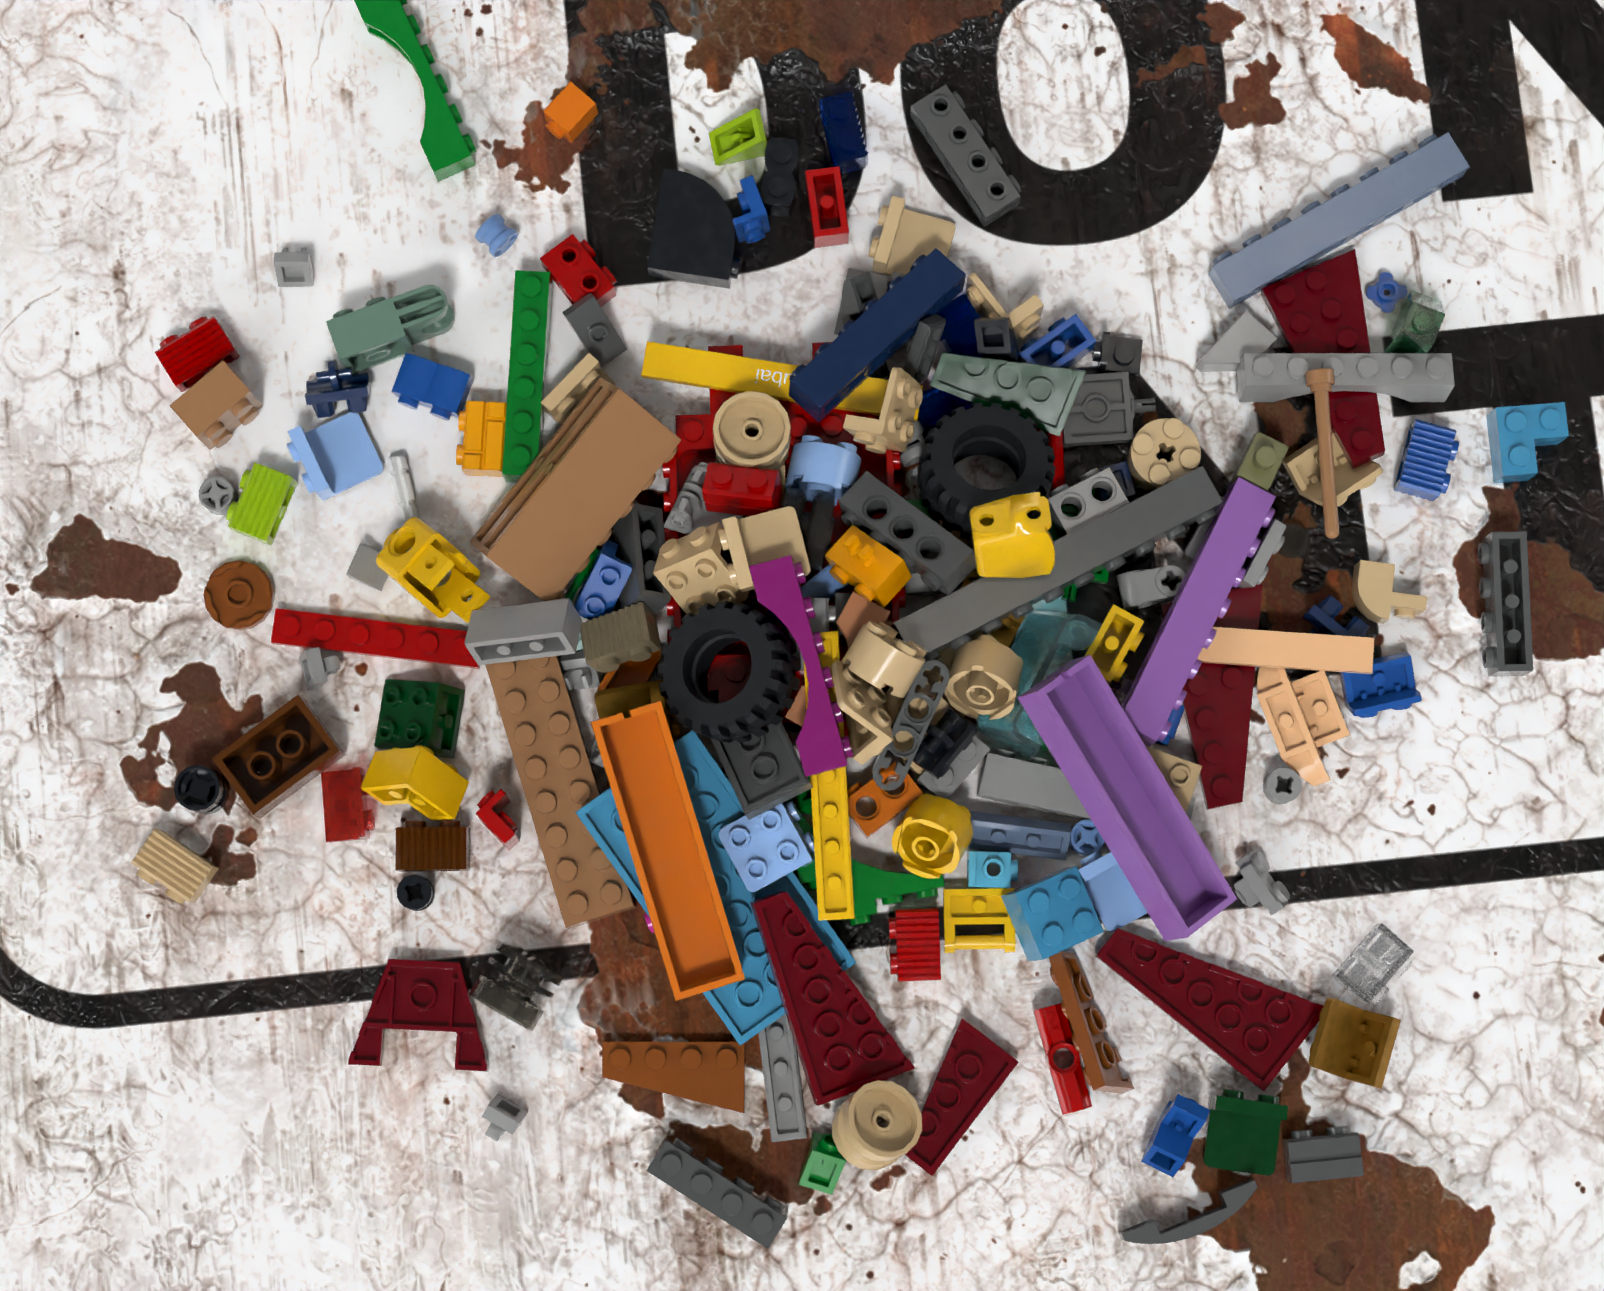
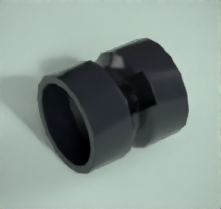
M194 765L187 767L180 772L175 780V797L188 810L208 815L222 809L228 800V782L223 775L206 766Z

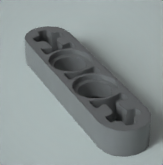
M931 659L925 661L906 693L891 726L893 738L900 731L911 733L913 736L912 747L907 751H898L892 741L884 747L874 763L872 777L876 785L883 790H895L903 783L947 687L950 677L949 670L946 665L938 660ZM934 666H938V674L943 677L940 683L934 681L930 687V692H936L934 699L932 700L924 693L914 692L918 684L924 689L928 678L923 675L925 669L932 670ZM916 698L924 699L928 704L927 714L919 719L911 717L908 713L909 703ZM890 750L897 757L907 758L904 765L899 761L896 762L894 772L898 774L897 779H889L887 783H883V776L879 773L881 767L887 769L892 760L891 757H885L886 752Z

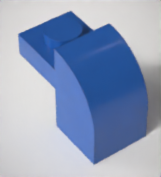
M1177 1094L1174 1100L1169 1101L1163 1110L1149 1139L1141 1162L1174 1177L1186 1161L1193 1139L1206 1122L1210 1110L1199 1105L1193 1099Z

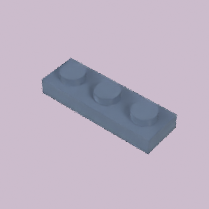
M970 811L973 837L968 848L1066 860L1071 835V824Z

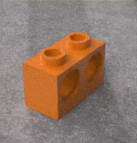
M897 761L889 765L887 769L880 768L879 773L883 776V783L890 777H898V774L894 772ZM908 773L903 781L904 790L899 795L888 794L885 790L878 787L873 779L864 786L857 782L848 789L849 817L866 839L908 808L923 794ZM868 798L875 803L876 811L872 816L863 817L858 814L856 803L860 799Z

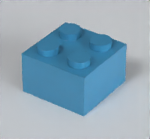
M1077 866L1060 869L1001 896L1028 961L1044 960L1104 932Z

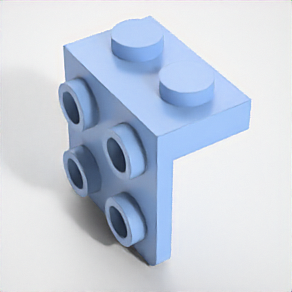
M349 412L308 432H305L301 426L288 431L292 442L287 443V447L294 461H302L306 473L301 474L309 493L316 492L323 501L380 475L384 470V466L358 413Z
M792 800L789 802L785 801L750 820L745 815L719 831L721 842L747 890L750 892H756L796 869L806 867L815 862L814 838L809 831L805 834L803 833L798 823L802 817Z
M1097 851L1080 860L1082 868L1078 869L1093 907L1107 931L1113 932L1117 928H1121L1148 913L1111 852L1101 857Z

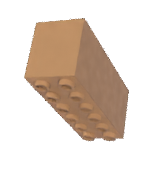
M600 377L469 542L541 600L561 599L569 587L568 582L576 573L582 572L589 564L591 553L598 545H603L612 534L611 528L619 518H624L634 506L633 500L641 490L644 491L652 485L656 478V471L663 463L669 462L675 456L678 450L677 445L681 439L620 388Z

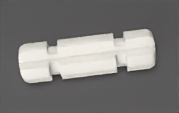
M403 455L391 457L387 460L389 473L393 474L391 481L396 502L401 507L398 509L400 519L405 523L411 517L420 518L418 507L414 504L416 498L411 477L406 472L409 470L407 460Z

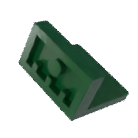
M386 679L378 719L375 747L391 750L392 748L403 749L422 745L431 749L434 752V756L454 759L465 690L438 682Z

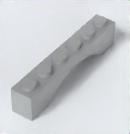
M1244 353L1237 368L1239 402H1276L1286 398L1313 394L1310 393V387L1306 386L1305 372L1322 368L1334 369L1335 384L1331 385V392H1372L1398 397L1409 402H1445L1455 386L1452 353Z

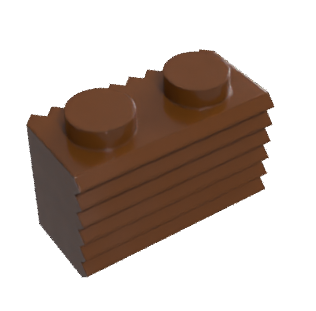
M442 820L440 821V827H426V821H405V827L396 828L395 870L399 872L469 871L470 829L461 827V821Z

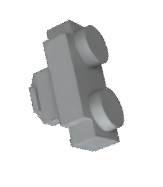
M1251 850L1235 862L1241 870L1239 871L1243 876L1242 879L1234 884L1235 893L1243 904L1252 907L1256 903L1261 902L1265 909L1268 908L1270 915H1273L1289 903L1290 894L1282 882H1275L1268 872L1270 865L1261 852L1255 853Z

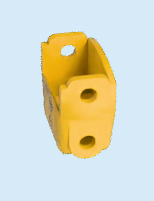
M1040 492L1012 495L975 506L970 510L969 515L976 567L980 576L1025 578L1051 573L1055 566L1054 543L1048 532L1052 525L1049 501L1046 497L1040 496ZM1032 510H1037L1041 513L1037 519H1030L1027 514Z

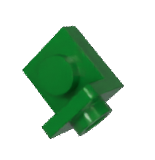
M813 1132L810 1150L800 1172L798 1185L833 1194L846 1159L838 1152L832 1134Z

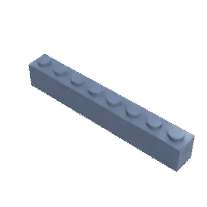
M1449 132L1439 138L1436 134L1427 137L1418 144V150L1411 154L1403 151L1390 159V166L1381 171L1377 167L1369 170L1359 178L1360 183L1351 188L1348 184L1339 187L1330 194V200L1320 204L1319 200L1309 204L1301 210L1302 215L1293 221L1287 217L1276 223L1272 227L1273 232L1263 238L1260 234H1257L1246 240L1242 244L1244 248L1232 254L1229 250L1213 260L1214 265L1208 275L1227 307L1231 309L1261 292L1262 288L1282 280L1463 177L1470 166Z

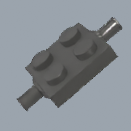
M1128 372L1084 375L1063 427L1064 447L1132 442L1134 439L1133 419L1135 413L1156 412L1155 398L1134 400L1129 386Z

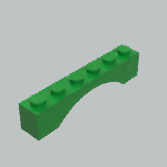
M354 0L369 34L384 40L399 51L412 65L421 81L426 108L420 144L437 181H442L475 166L471 154L477 152L469 133L462 136L458 124L463 121L455 103L448 106L444 94L449 93L441 73L434 76L430 65L435 63L430 49L427 44L420 46L416 35L420 34L421 31L413 14L406 16L402 7L407 4V0Z
M515 270L502 475L506 482L516 483L543 449V406L541 401L544 399L546 353L553 297V280L550 272Z

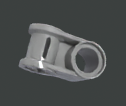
M1168 565L1117 575L1123 610H1135L1174 600L1186 575L1185 572L1177 566ZM1166 576H1169L1171 581H1177L1172 591H1170L1168 586H1162L1161 584Z

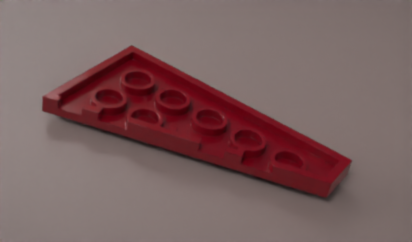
M1355 249L1262 288L1261 296L1291 353H1371ZM1359 391L1328 392L1331 430L1351 468H1356L1370 460L1384 456L1385 446L1377 393Z
M1263 584L1250 588L1230 590L1227 598L1231 600V604L1222 619L1217 617L1213 627L1259 630ZM1172 603L1160 606L1162 620H1164ZM1201 663L1195 677L1192 680L1188 678L1183 687L1187 694L1182 705L1185 707L1184 715L1195 763L1202 766L1199 780L1206 810L1243 802L1255 666Z
M782 890L750 902L814 1104L820 1106L856 1092L865 1084L877 1080L884 1081L915 1069L911 1061L900 1050L895 1039L876 1017V1013L849 976L833 958V954L811 928V924L790 895Z
M1119 928L1114 931L1095 955L1097 959L1261 1091L1266 1090L1320 1021V1012L1324 1005L1266 985L1263 982L1215 964H1210Z

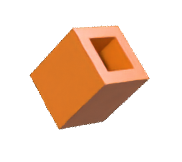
M571 81L543 111L547 122L546 128L556 138L561 139L564 136L571 143L598 115L596 102Z

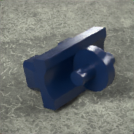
M336 359L328 360L327 371L316 372L317 380L306 381V404L312 405L318 418L334 415L336 410L334 401L340 400L347 401L349 412L357 413L367 410V397L369 396L370 387L368 372L352 374L351 367L339 369Z
M1331 595L1318 605L1314 604L1303 616L1307 622L1317 629L1312 628L1309 631L1312 634H1320L1318 632L1320 631L1322 634L1365 637L1369 626L1360 618L1354 616L1343 628L1334 618L1344 606Z

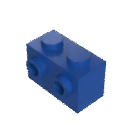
M1074 314L1067 320L1063 317L1047 329L1049 333L1039 340L1037 337H1034L1020 348L1021 362L1069 368L1093 351L1096 340L1077 314Z

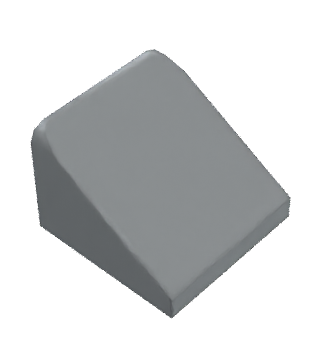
M360 543L346 575L379 591H382L388 575L376 563L379 551Z

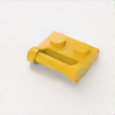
M1014 888L943 889L944 953H955V950L1004 949V953L1015 952V929L1001 898L1002 895L1013 891ZM1004 924V935L955 936V925Z

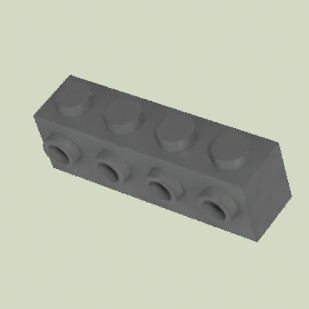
M945 84L911 105L910 117L985 227L1017 207L1021 197L1019 193L1022 191L1014 176H1007L1000 166L1003 162L994 147L988 148L983 141L984 133L975 119L969 120L963 111L965 104L956 91L951 93Z
M1527 531L1491 532L1478 545V562L1483 564L1484 577H1481L1479 582V593L1481 598H1485L1486 611L1481 614L1482 633H1487V647H1484L1482 652L1483 666L1488 668V677L1525 676L1533 671Z
M677 1137L674 1142L666 1139L646 1171L769 1249L788 1218V1215L783 1213L785 1206L768 1195L765 1200L759 1198L752 1193L755 1187L736 1176L734 1181L722 1174L724 1167L711 1158L706 1157L702 1161L692 1155L694 1148Z

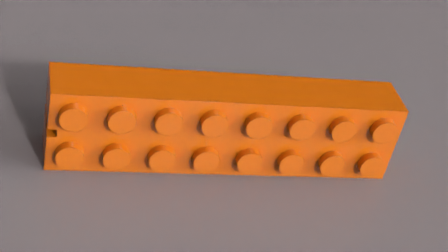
M656 701L629 709L630 717L624 718L623 713L619 712L590 722L673 996L677 1001L744 980L745 977L661 701Z

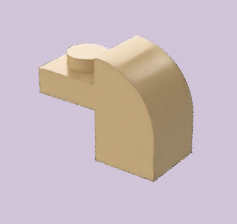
M1360 560L1354 565L1352 596L1356 607L1362 615L1373 622L1384 624L1390 619V611L1394 612V617L1415 619V615H1420L1426 610L1427 596L1392 592L1395 564Z

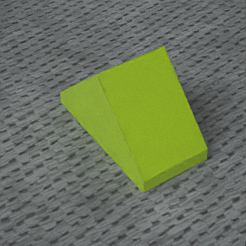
M757 108L708 133L715 165L721 166L765 156L767 141L760 110Z

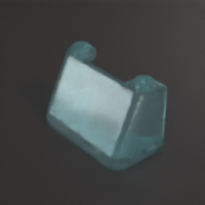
M1035 609L1030 612L1024 619L1010 647L1024 662L1018 693H1016L1017 697L1042 681L1054 655L1064 658L1072 650L1087 651L1095 640L1102 624L1080 614L1048 609ZM1016 698L1012 711L1002 718L989 720L990 715H978L976 724L984 735L1027 757H1034L1039 751L1043 739L1018 698Z

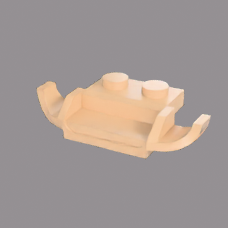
M1259 667L1257 697L1282 760L1302 779L1314 787L1330 781V776L1321 760L1318 747L1351 734L1326 671H1319L1292 682L1285 668Z

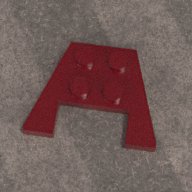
M389 959L372 999V1005L365 1022H363L359 1031L357 1042L349 1056L348 1064L382 1066L384 1030L404 1029L456 1032L455 1070L488 1071V1062L462 963Z

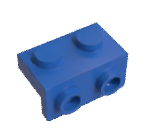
M1408 652L1373 659L1372 674L1340 672L1345 706L1353 716L1369 718L1376 716L1378 711L1391 708L1394 710H1404L1410 708L1413 703L1422 701L1421 693L1415 686L1412 659Z

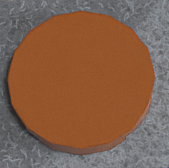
M237 560L224 563L212 572L207 586H205L203 596L205 607L216 622L228 629L241 631L254 628L266 619L273 608L275 593L273 583L264 570L253 563Z

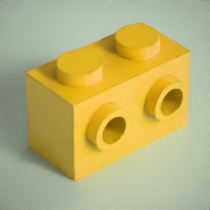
M1114 604L1108 611L1084 655H1091L1108 685L1112 680L1119 682L1128 666L1127 663L1123 662V659L1129 649L1133 652L1136 651L1145 635L1139 631L1144 620Z

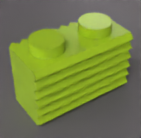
M254 462L252 469H246L242 475L239 487L243 491L238 502L233 501L228 508L226 520L230 521L228 527L236 533L271 546L298 482L289 475Z

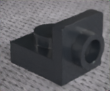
M1103 331L1100 341H1096L1092 353V361L1098 362L1097 372H1128L1129 376H1139L1143 340L1111 337L1110 332Z

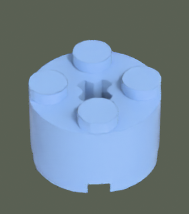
M803 436L801 443L793 446L785 484L786 491L791 494L793 488L799 491L798 498L804 501L837 506L838 499L858 480L861 458L856 454L857 447L846 442H839L836 445L823 443V440L819 437Z

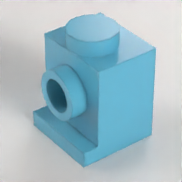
M969 851L967 853V888H1011V881L1018 880V860H1011V852ZM996 863L999 866L1000 872L997 876H991L987 873L988 864Z

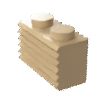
M158 828L152 831L131 862L139 868L136 873L137 876L151 885H154L156 881L160 882L168 888L165 894L183 905L185 900L196 903L219 869Z

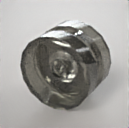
M787 486L782 508L791 506L796 510L810 567L812 570L822 571L826 549H830L835 518H833L836 495L818 492L813 498L809 513L805 512L807 503L805 489Z

